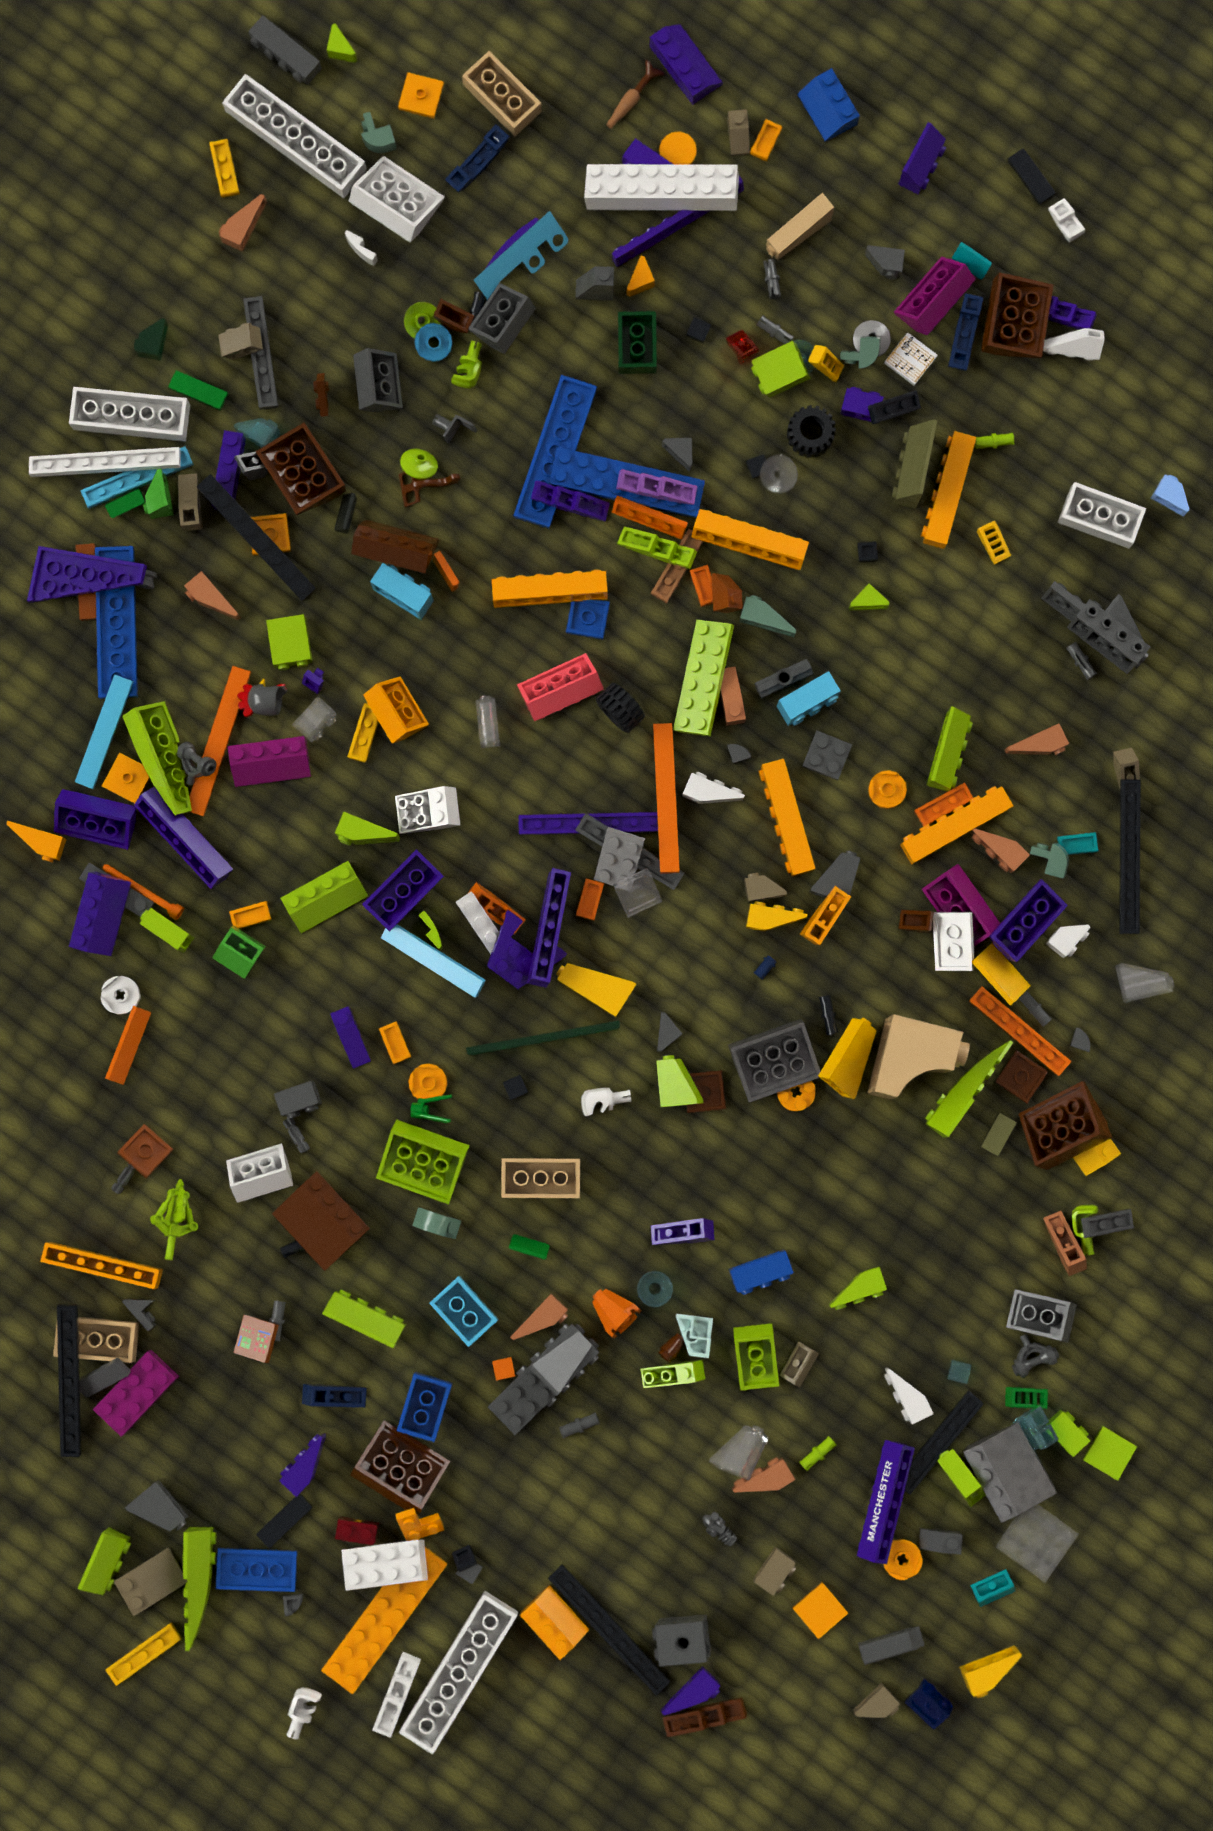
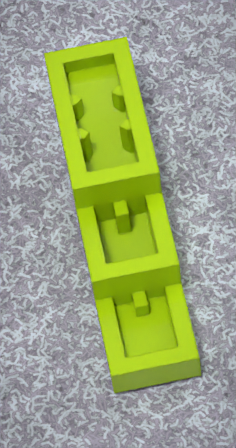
M628 527L623 528L617 542L618 545L637 553L687 569H691L697 554L695 549L678 545L674 541L659 538L656 534Z

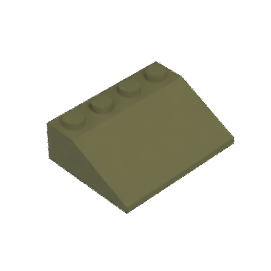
M933 419L910 426L909 431L904 433L902 443L906 444L905 450H901L899 461L902 462L901 469L897 468L895 479L898 480L897 487L894 486L892 491V498H895L894 504L916 509L922 497L937 420Z

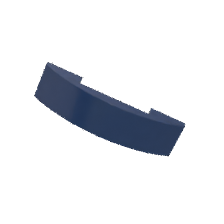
M495 124L483 137L484 141L460 167L457 166L446 177L445 181L458 193L461 192L488 167L505 146L510 136Z
M965 293L948 367L967 371L984 297Z

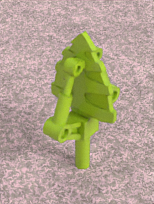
M182 1179L178 1180L175 1189L168 1190L165 1202H162L157 1213L150 1218L151 1223L156 1225L168 1237L165 1260L170 1261L173 1260L176 1238L198 1229V1224L194 1222L192 1210L189 1208L188 1198L190 1194L184 1190ZM168 1208L167 1214H166L165 1219H164V1218H163V1215H164L166 1209ZM185 1216H186V1220H187L186 1225H182V1226L178 1225L180 1222H182L183 1220H185Z

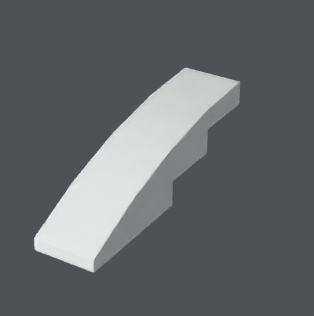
M402 1652L373 1731L391 1738L421 1661L420 1658Z

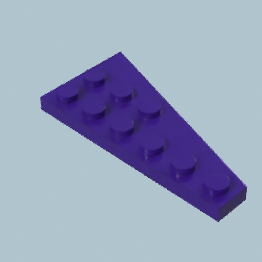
M38 546L27 602L33 603L143 585L147 566L135 562Z

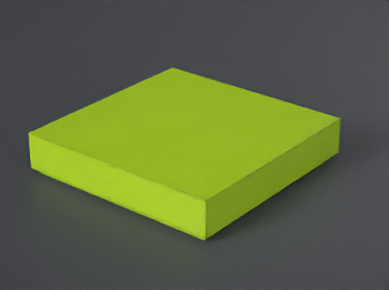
M1101 1426L1083 1460L1118 1481L1137 1446Z

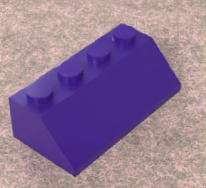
M680 24L665 26L650 36V48L692 105L723 85V82Z
M62 789L55 801L54 832L128 850L136 823L137 808L132 805Z
M415 850L362 905L390 932L444 876L418 850Z
M96 871L88 872L69 947L89 953L112 956L131 886L130 881Z
M1040 879L989 937L994 946L1008 960L1017 962L1068 905Z

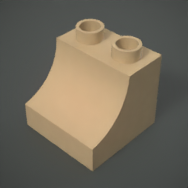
M893 1014L885 1019L867 1094L886 1099L897 1098L905 1085L921 1073L938 1072L944 1074L954 1071V1067L959 1068V1066L965 1065L970 1044L961 1041L963 1035L961 1031Z

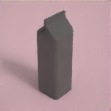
M919 1626L902 1629L858 1643L864 1665L914 1651L925 1646Z

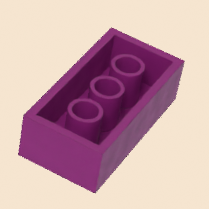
M152 1350L147 1351L130 1369V1374L121 1379L93 1409L121 1437L127 1434L179 1378Z

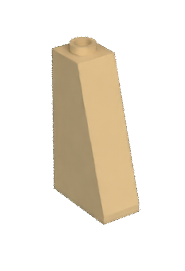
M823 193L820 194L767 239L766 250L770 256H775L779 260L831 221L834 206Z

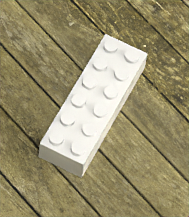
M73 387L69 425L73 430L186 441L190 403L187 398Z

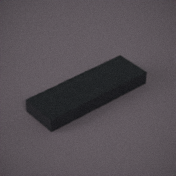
M1024 148L1008 158L1007 161L1039 205L1055 195L1056 192Z
M917 390L867 406L872 424L921 409Z
M300 1493L256 1535L268 1548H271L313 1506Z

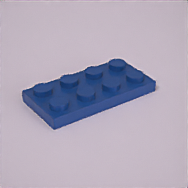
M218 1548L216 1589L295 1592L297 1551Z

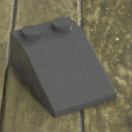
M1015 1289L1006 1328L1068 1343L1077 1305L1068 1301Z

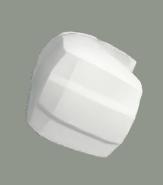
M610 1087L584 1091L581 1097L583 1114L585 1116L593 1114V1109L597 1102H602L601 1113L607 1107L609 1111L613 1110L614 1104L631 1102L630 1090L613 1093Z
M306 1687L296 1690L288 1713L289 1717L292 1718L287 1732L288 1737L291 1738V1735H293L292 1739H299L303 1723L311 1721L312 1717L310 1714L316 1710V1706H308L306 1702H319L322 1694L318 1691Z

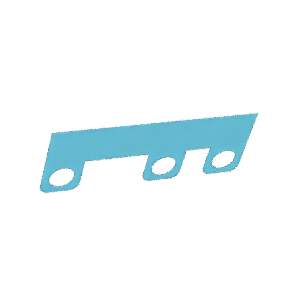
M550 211L474 279V282L487 300L499 282L522 261L531 273H535L544 265L545 259L537 247L545 240H547L555 252L561 250L568 243V237ZM557 234L563 236V243L560 246L553 244V238ZM532 256H538L540 259L539 265L535 268L529 265V260Z

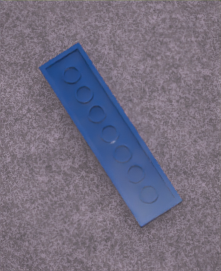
M561 375L513 515L514 518L550 529L556 508L531 500L534 484L538 480L549 484L557 447L576 451L597 386Z
M560 447L556 449L549 484L553 486H560L569 490L615 500L618 495L652 509L697 518L705 480ZM624 469L638 474L646 473L656 477L664 476L696 485L697 491L694 505L656 499L616 489L619 471Z
M133 546L95 547V556L135 562ZM135 586L96 592L98 698L106 699L114 675L134 681L128 698L138 697Z

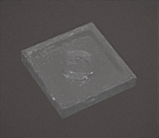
M648 868L613 884L627 918L662 902Z

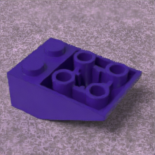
M325 1433L321 1436L317 1434L307 1444L310 1448L307 1451L303 1449L294 1458L296 1463L294 1465L290 1463L280 1473L283 1477L279 1481L295 1497L315 1477L326 1438Z

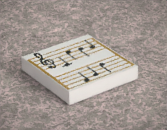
M907 333L884 364L914 386L936 359L937 354Z

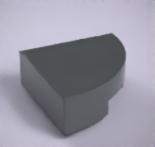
M737 744L727 745L733 764L751 758L750 753L743 746Z
M1075 1028L1070 1046L1090 1052L1088 1036L1081 1029Z
M476 1564L461 1572L457 1571L456 1575L473 1584L483 1566Z
M303 1593L283 1596L285 1616H289L298 1610L303 1601Z

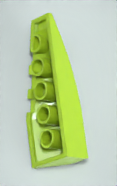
M165 702L133 708L122 717L136 752L153 785L175 816L191 812L188 787L184 783V778H186L185 770H182L181 759L177 756L179 737Z
M1007 1041L991 1051L961 1076L946 1095L942 1093L936 1102L939 1104L935 1110L931 1109L926 1115L925 1119H927L925 1125L942 1137H949L975 1101L972 1099L973 1096L981 1092L984 1087L983 1082L991 1077L995 1071V1065L1001 1062L1013 1042Z
M189 1527L183 1534V1579H187L184 1597L188 1598V1602L185 1603L184 1616L188 1618V1622L185 1623V1651H189L193 1647L207 1607L213 1564H216V1552H213V1544H216V1532H213V1527Z

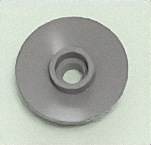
M873 320L861 323L853 334L855 349L860 351V338L862 336L874 334L876 337H881L879 356L884 354L889 348L891 341L887 327Z

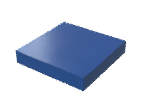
M603 600L572 601L566 634L603 640L610 602Z

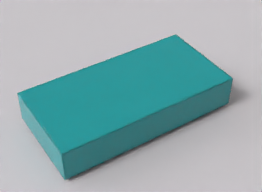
M1096 832L1057 837L1058 844L1064 847L1068 855L1099 851Z

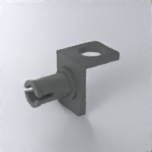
M437 414L435 417L438 419L434 418L432 423L434 426L445 431L443 437L447 443H450L460 425L475 433L478 431L473 423L458 415H455L453 420L449 421L440 414Z

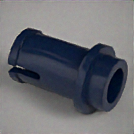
M769 955L763 958L765 960L753 972L762 980L773 967H776L775 964L777 962Z

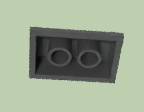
M499 283L468 329L488 346L505 354L536 308L528 296Z
M367 348L354 354L359 410L379 412L402 409L397 353Z

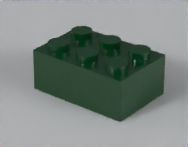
M656 311L618 312L619 374H656Z

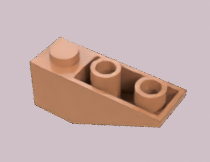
M973 829L970 832L973 835L971 837L973 841L978 845L982 844L986 848L985 852L992 859L996 858L1000 862L999 866L1005 872H1014L1030 856L1017 841L978 829Z
M775 1457L767 1462L768 1466L761 1469V1467L753 1470L750 1473L752 1476L747 1479L742 1477L733 1483L735 1486L732 1487L733 1492L780 1490L793 1482L795 1478L783 1458L778 1459V1457Z

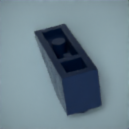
M303 1384L302 1404L320 1407L365 1408L367 1388Z

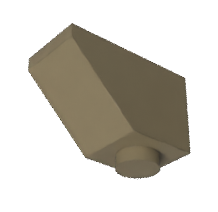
M747 109L728 111L727 124L731 156L750 154Z
M1127 748L1113 752L1114 769L1119 789L1121 779L1140 780L1139 760L1133 749Z
M759 873L748 874V878L744 879L748 903L785 897L787 895L785 889L765 875L759 876Z
M880 1683L853 1709V1712L857 1717L886 1718L888 1715L892 1716L899 1709L897 1706L900 1703Z

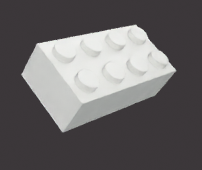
M1074 482L1069 490L1058 523L1129 549L1135 541L1146 508Z
M424 1540L342 1550L345 1590L428 1580Z

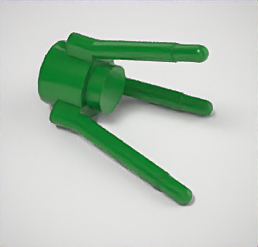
M452 1095L426 1099L418 1098V1103L413 1102L411 1105V1117L446 1124L450 1123V1119L430 1115L429 1106L425 1105V1103L452 1098Z

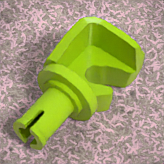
M476 341L470 342L467 356H461L459 360L461 365L457 366L458 374L466 373L467 375L454 374L451 379L453 385L466 389L475 387L482 365L481 361L478 360L482 347L481 343L477 342L475 348Z
M1080 1205L1072 1211L1073 1232L1076 1237L1081 1238V1249L1084 1255H1093L1094 1252L1092 1237L1084 1238L1081 1218L1096 1214L1098 1211V1206Z

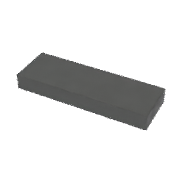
M1131 1209L1081 1218L1084 1238L1134 1228Z
M117 1357L81 1377L80 1392L88 1398L128 1376L131 1370Z

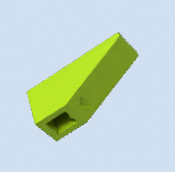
M880 1267L858 1273L830 1302L829 1307H835V1310L847 1307L846 1303L853 1301L854 1304L865 1301L864 1297L872 1295V1298L884 1295L883 1291L887 1290Z
M703 1360L685 1361L640 1369L643 1388L694 1383L706 1379Z

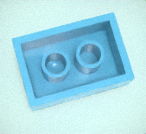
M382 563L370 581L373 590L422 620L433 603L430 589L423 584L417 585L414 583V579L407 574L403 576L397 572L398 569L395 566Z
M828 671L778 701L777 708L788 726L791 724L796 726L803 722L808 714L811 717L820 712L822 706L826 705L829 707L836 703L840 689Z
M460 1275L429 1303L468 1347L498 1321L495 1314Z

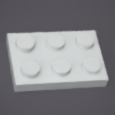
M935 912L933 914L935 971L975 970V966L972 963L974 960L972 912Z

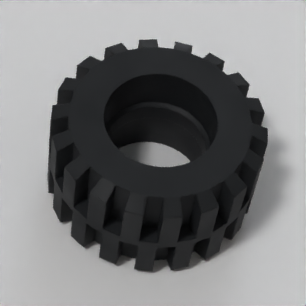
M808 405L806 409L801 407L799 412L796 411L789 421L787 429L788 443L790 446H793V451L796 452L798 450L801 456L807 454L808 458H811V455L818 457L820 453L824 454L831 447L836 432L835 421H832L831 414H826V409L819 410L820 406L812 408V405ZM807 423L816 424L820 427L822 436L815 440H809L801 434L800 428Z
M612 682L596 698L599 708L623 732H631L645 718L644 711L625 689Z

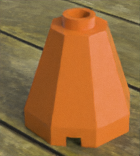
M600 1289L593 1296L594 1301L592 1304L606 1332L612 1338L617 1337L616 1332L623 1333L636 1320L637 1316L635 1313L638 1312L640 1314L642 1311L634 1303L607 1289L603 1291Z

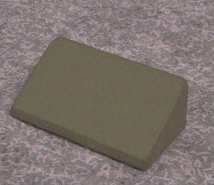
M798 1341L779 1376L800 1387L819 1353Z

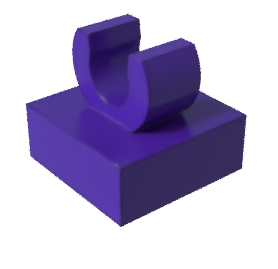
M319 668L314 673L307 670L303 675L302 684L318 694L322 689L324 681L322 675L324 671Z

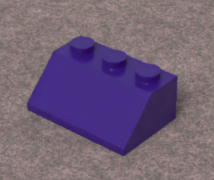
M928 122L902 171L898 184L916 194H919L921 189L925 190L929 179H927L929 173H934L938 165L936 163L938 156L942 158L946 150L944 146L946 139L931 123Z

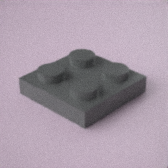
M816 731L802 767L838 781L852 744Z

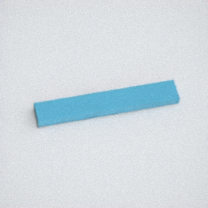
M186 446L180 448L181 468L162 469L165 476L194 465ZM157 469L125 471L80 491L88 509L150 484Z
M114 675L75 783L94 789L134 681Z
M398 924L390 932L385 928L381 936L383 940L471 996L478 997L486 981L485 979Z

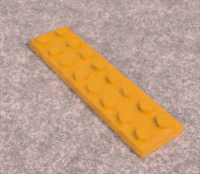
M425 1547L428 1580L382 1586L322 1668V1672L351 1694H354L447 1566V1562L427 1547Z

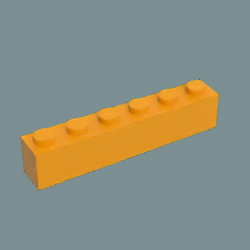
M954 431L952 437L948 436L946 447L949 448L948 453L943 454L941 465L944 466L943 471L938 472L936 483H939L938 489L933 490L931 501H934L933 507L928 508L926 519H929L928 525H924L921 537H924V544L945 549L976 441L975 436Z
M699 509L691 536L694 539L797 570H801L809 544L808 541L801 538L791 537L781 532L771 531L765 527H758L745 521H738L728 516H722Z
M574 571L569 574L557 572L553 575L536 574L528 577L518 575L514 578L497 577L492 579L494 608L568 603L572 601L582 602V600H608L606 571Z
M783 758L762 764L759 776L761 781H765V797L767 800L770 799L772 806L769 807L771 817L775 818L777 825H774L777 837L780 836L782 843L779 845L782 855L785 854L787 862H785L786 871L791 873L792 877L815 870V865L785 760Z
M994 786L986 791L987 795L980 798L978 795L969 801L970 805L966 807L960 805L952 810L954 814L948 817L945 814L936 819L937 823L933 826L927 824L920 828V833L914 836L911 833L904 837V842L900 846L911 865L1011 809L1013 804L1003 787L1001 786L997 789Z
M45 1242L40 1262L151 1289L159 1288L163 1269L53 1242Z

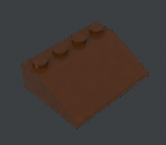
M999 272L992 283L981 352L999 356L1042 358L1054 285Z
M305 423L300 424L256 451V454L296 515L325 504L346 492L344 482Z
M365 520L358 525L354 533L351 554L426 573L439 543V538Z
M1084 1081L1019 1113L1034 1164L1042 1169L1049 1170L1112 1138L1107 1121Z
M317 1171L272 1213L324 1272L370 1229Z
M384 1420L350 1476L405 1510L415 1508L417 1515H419L450 1461L411 1436L398 1432L395 1426Z

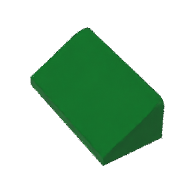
M137 489L107 503L105 508L110 517L114 518L145 503L141 490Z
M513 1234L509 1244V1249L544 1260L547 1258L550 1248L549 1244Z

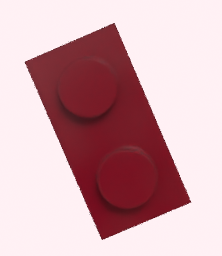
M340 1516L335 1539L374 1546L377 1539L379 1522Z

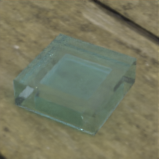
M952 1360L947 1379L967 1384L972 1365Z

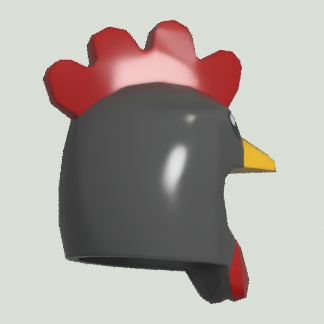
M265 679L258 685L251 686L245 684L243 685L244 692H239L237 695L238 699L241 700L238 703V707L240 710H244L243 715L245 717H249L253 713L264 716L279 715L282 706V695L286 694L288 690L285 684L265 687Z

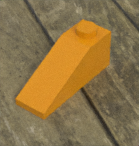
M7 821V825L37 854L43 856L42 860L51 863L54 860L60 861L67 839Z
M834 886L810 917L800 935L814 945H821L851 896Z

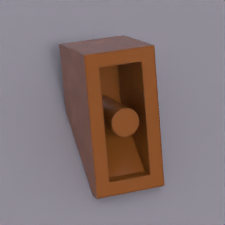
M713 573V611L731 613L743 609L742 590L729 575Z

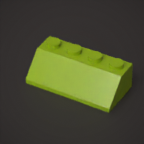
M951 706L946 713L926 785L947 792L950 791L951 787L955 788L957 782L955 772L956 769H960L963 760L960 758L961 751H965L968 740H965L966 733H970L973 722H970V715Z
M346 861L280 899L302 934L369 896L351 863Z
M342 1289L340 1292L334 1291L322 1313L323 1315L391 1348L397 1345L406 1327V1324L403 1323L404 1319L396 1315L390 1317L385 1314L386 1311L377 1306L373 1309L367 1306L369 1302L361 1298L355 1300L350 1297V1293Z

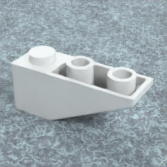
M1084 328L1049 338L1044 341L1043 351L1051 355L1063 354L1071 358L1076 356L1086 360H1099L1104 343V331Z
M696 772V774L691 773L682 795L699 804L742 801L745 796L742 794V790L735 787L729 789L724 786L723 782L716 779L714 781L706 779L707 776L700 772Z
M885 1368L887 1373L884 1374L888 1385L892 1384L895 1389L893 1396L896 1402H901L903 1406L901 1413L905 1421L909 1420L911 1424H914L933 1415L930 1405L922 1393L892 1370Z

